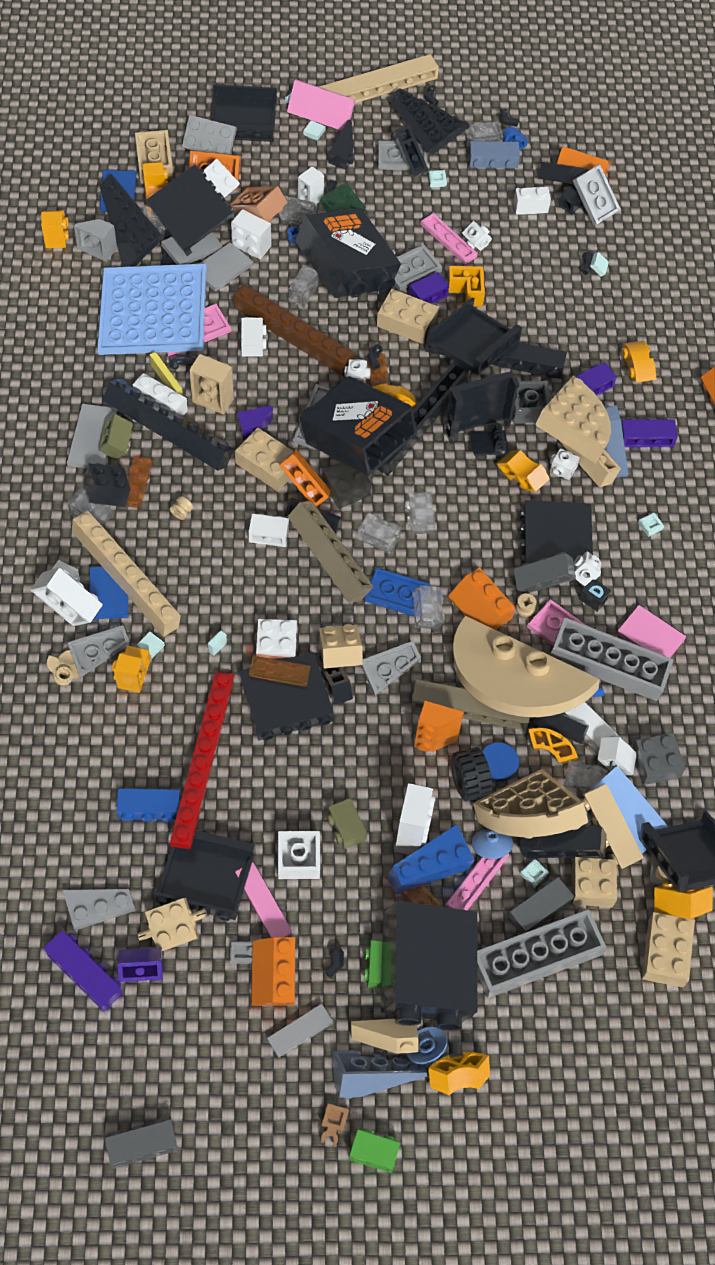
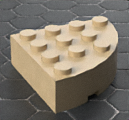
M574 376L545 406L535 424L595 464L605 450L611 435V422L604 405L581 379Z
M543 769L473 803L478 823L489 830L508 836L525 838L547 836L575 830L588 823L584 802Z

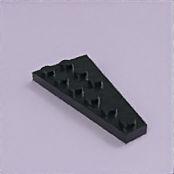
M401 88L388 97L389 102L406 125L410 124L415 137L430 156L470 127L468 122L449 115L446 111L426 103L421 98L414 97L413 94Z
M111 174L100 185L110 223L114 225L116 243L123 267H135L164 237L119 181Z

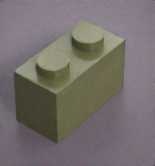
M117 414L105 420L98 450L116 460L126 455L129 450L128 443L132 436L133 423Z
M351 798L328 807V814L326 815L328 824L334 827L336 831L334 832L335 839L338 844L341 843L343 849L366 841L367 832Z

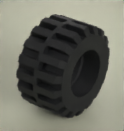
M474 747L454 752L451 759L452 774L457 791L462 799L470 801L491 795V772L487 759L481 749Z

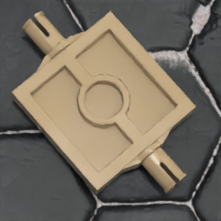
M182 898L147 911L145 914L149 923V929L138 933V937L145 935L140 937L139 940L143 941L152 937L156 947H162V951L198 939L196 921L207 917V913L199 916V914L205 913L206 910L202 909L193 913L188 906L186 898Z

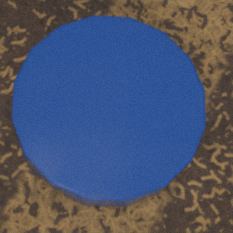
M492 743L483 749L482 752L487 759L492 780L505 781L516 774L519 766V756L510 745Z

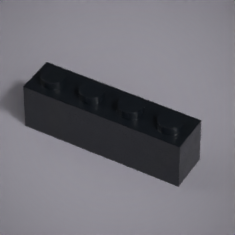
M591 824L588 827H580L553 835L533 838L521 837L520 852L525 858H605L607 834L602 826Z

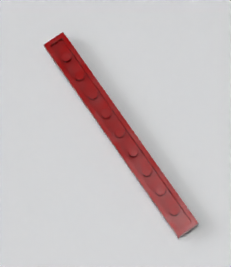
M215 672L173 828L170 846L191 849L235 674Z

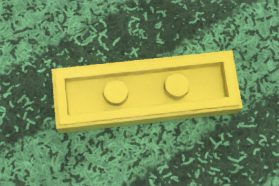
M155 352L150 354L151 366L163 383L183 396L182 387L158 354Z

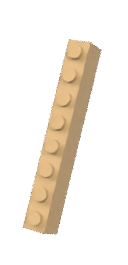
M429 54L319 87L353 98L355 103L397 91L399 88L404 89L438 78L439 66L432 55Z
M86 511L75 517L72 521V533L125 591L160 634L164 637L179 628L181 615L92 514Z

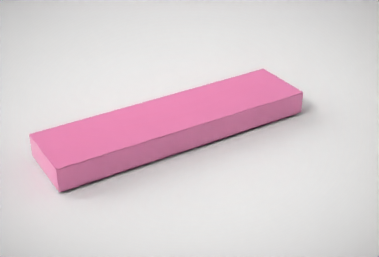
M434 213L421 220V226L464 265L477 257L478 253Z
M509 854L497 859L481 857L445 904V907L469 910L507 860Z
M252 863L245 886V893L270 938L292 935L291 928L255 864ZM241 869L235 871L238 877L240 875Z

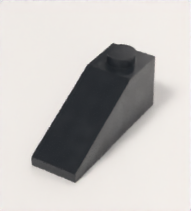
M352 120L347 121L329 151V164L347 170L350 164H353L355 159L353 154Z
M410 124L395 130L394 139L412 176L415 177L427 172L428 167Z
M542 162L538 179L573 185V179L589 169Z
M321 653L315 655L324 684L334 705L352 700L351 683L343 668H324Z

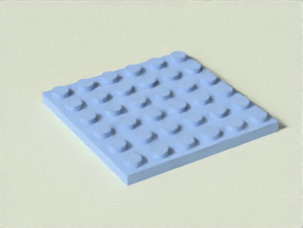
M206 264L104 268L98 339L99 355L203 351Z

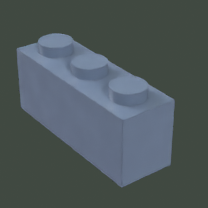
M470 141V167L518 168L520 159L519 142Z

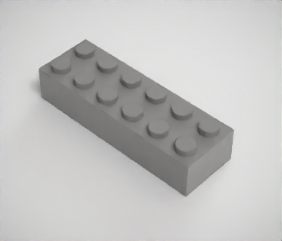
M565 617L550 652V656L654 701H658L664 691L674 660Z
M586 910L478 950L477 976L488 999L602 956L607 947L590 911Z

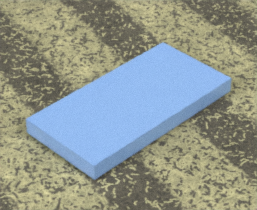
M616 766L590 790L604 783L607 784L641 853H643L647 849L639 840L642 823L649 822L655 830L667 828L668 826L620 768Z

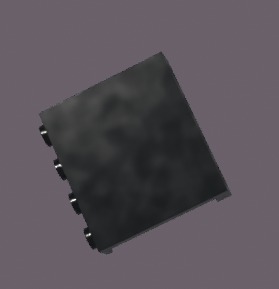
M213 84L212 121L237 127L234 140L274 142L277 88Z
M195 164L146 200L151 210L186 256L193 253L190 249L192 246L230 218L232 220L235 218L233 215L235 214L234 209L230 204L228 206L225 204L226 199L221 192L217 193L215 191L216 186L211 180L207 181V175L202 168L198 169Z
M472 297L467 302H464L460 308L454 310L446 319L444 318L440 324L431 328L428 334V345L476 375H479L520 341L523 327L518 324L511 329L475 308V298Z
M512 371L450 387L444 431L450 444L457 442L460 431L503 420L506 427L510 428L513 410L515 409V399H517V389L519 388V381L517 377H514Z
M525 500L524 507L520 508V518H523V523L520 524V534H523V538L520 541V549L523 550L520 565L537 562L540 558H550L560 552L571 556L573 562L578 556H582L587 551L593 555L591 503Z
M314 652L239 671V681L244 689L258 741H268L275 736H287L294 731H306L313 726H325L334 721V711Z
M703 810L702 820L655 830L649 822L642 823L639 840L678 893L715 885V819L707 810Z
M196 830L191 849L172 846L158 890L153 893L155 900L160 905H166L186 898L191 910H206L205 913L200 915L207 913V916L209 914L215 915L223 921L236 920L249 872L256 855L255 844ZM241 869V872L238 877L235 871Z

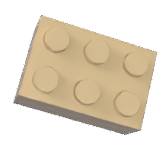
M168 130L135 133L141 184L144 183L143 164L163 162V169H167L168 179H165V181L174 180Z
M391 289L378 312L377 327L424 344L427 340L430 325H435L438 319L439 307Z
M199 354L190 368L192 402L224 415L234 399L232 367L227 363H221L209 356Z
M257 428L236 449L235 463L278 492L290 480L279 465L282 459L293 452V450Z
M656 912L652 913L648 920L642 980L685 987L690 976L695 920Z

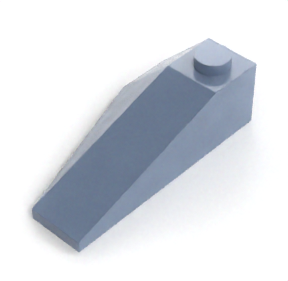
M617 405L604 406L611 422L610 440L605 451L621 468L616 478L628 477Z
M354 1050L332 1052L334 1086L339 1098L363 1097L427 1077L424 1065L414 1063L410 1059L394 1057L392 1060H386L380 1054L367 1057L361 1056L360 1051Z

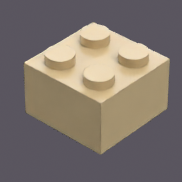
M346 624L344 626L319 628L320 651L324 668L363 665L362 643L357 625Z
M575 857L572 864V894L574 895L572 905L613 907L617 900V860Z

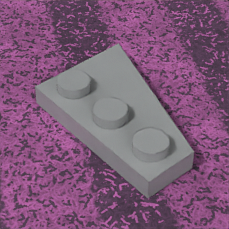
M123 625L68 642V648L80 678L130 645Z
M414 641L362 660L363 665L361 667L374 697L420 661L421 657Z
M129 889L63 890L74 930L135 911Z

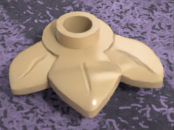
M70 650L62 653L59 658L54 656L48 657L47 668L53 673V679L58 685L66 686L71 683L72 679L80 678ZM60 675H64L66 679L60 678Z

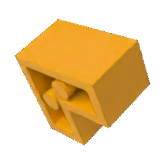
M163 162L143 164L147 200L168 184V181H165V179H168L167 169H163ZM147 203L148 212H153Z
M64 210L41 212V226L45 247L66 248V241L69 240V231L66 230L69 228V219L65 217Z
M449 266V293H465V302L474 297V307H483L485 295L483 267Z
M127 646L125 652L119 654L118 660H114L112 666L117 688L140 693L151 661L149 650Z
M663 882V885L655 887L654 912L687 919L712 911L713 886L678 893L671 882Z

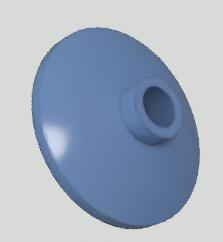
M486 828L474 835L472 847L481 857L497 859L506 856L512 850L513 840L511 836L499 834Z
M436 1027L420 1029L418 1031V1052L407 1053V1056L412 1062L417 1064H427L435 1061L446 1050L448 1043L446 1034L443 1030Z

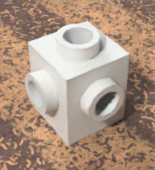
M475 221L462 232L468 239L467 243L473 249L477 247L480 251L492 240L488 235L490 231L484 225L480 227Z
M349 359V365L345 366L344 375L346 378L350 376L366 384V380L370 378V368L367 366V361Z
M560 448L557 454L554 453L550 460L552 464L550 471L557 476L570 480L578 467L580 457Z
M587 551L575 559L576 580L586 586L591 580L599 577L601 574V561L597 556Z

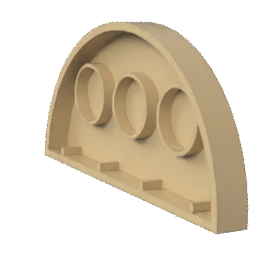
M467 616L464 617L457 628L453 643L454 667L457 676L465 689L474 698L494 710L521 717L552 716L581 705L599 689V678Z

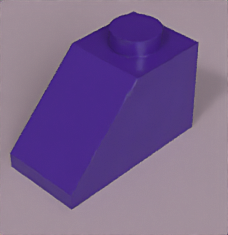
M272 405L237 412L238 426L243 440H246L257 428L265 431L273 419Z

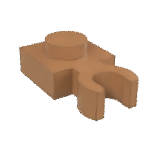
M328 1103L322 1127L327 1128V1131L321 1136L322 1144H324L325 1138L330 1136L334 1140L332 1147H336L338 1143L336 1132L343 1133L349 1109Z

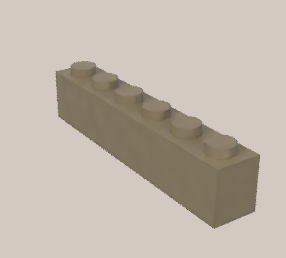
M312 501L300 502L288 516L292 526L297 529L302 536V540L307 543L313 555L317 557L323 569L329 574L333 583L343 594V597L349 603L361 601L372 590L373 585Z
M425 679L416 680L411 709L422 711L424 702L428 701L463 711L462 719L527 730L529 717L515 716L494 710L474 698L465 687H453L446 683L437 684Z

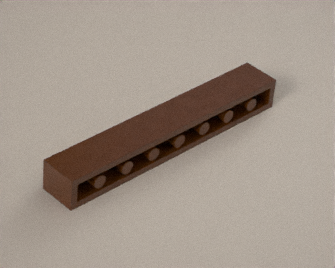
M245 284L233 294L235 309L249 318H263V325H266L268 330L336 373L344 376L345 366L349 365V359L354 360V352Z

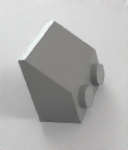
M101 219L74 225L77 248L107 262L117 249L114 225Z

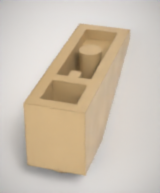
M395 1019L351 1021L352 1040L393 1053L418 1052L417 1025H399L395 1023Z

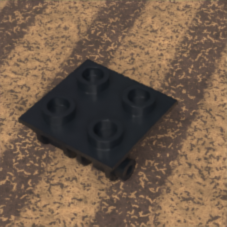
M494 423L491 431L469 433L474 456L510 454L506 433L502 431L501 424Z

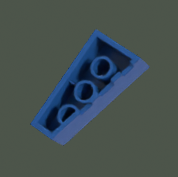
M455 825L395 864L387 877L395 894H399L467 871L474 862V858L458 825Z

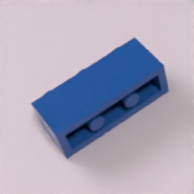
M118 789V819L123 821L142 819L145 822H152L154 820L173 822L176 820L181 802L180 790Z

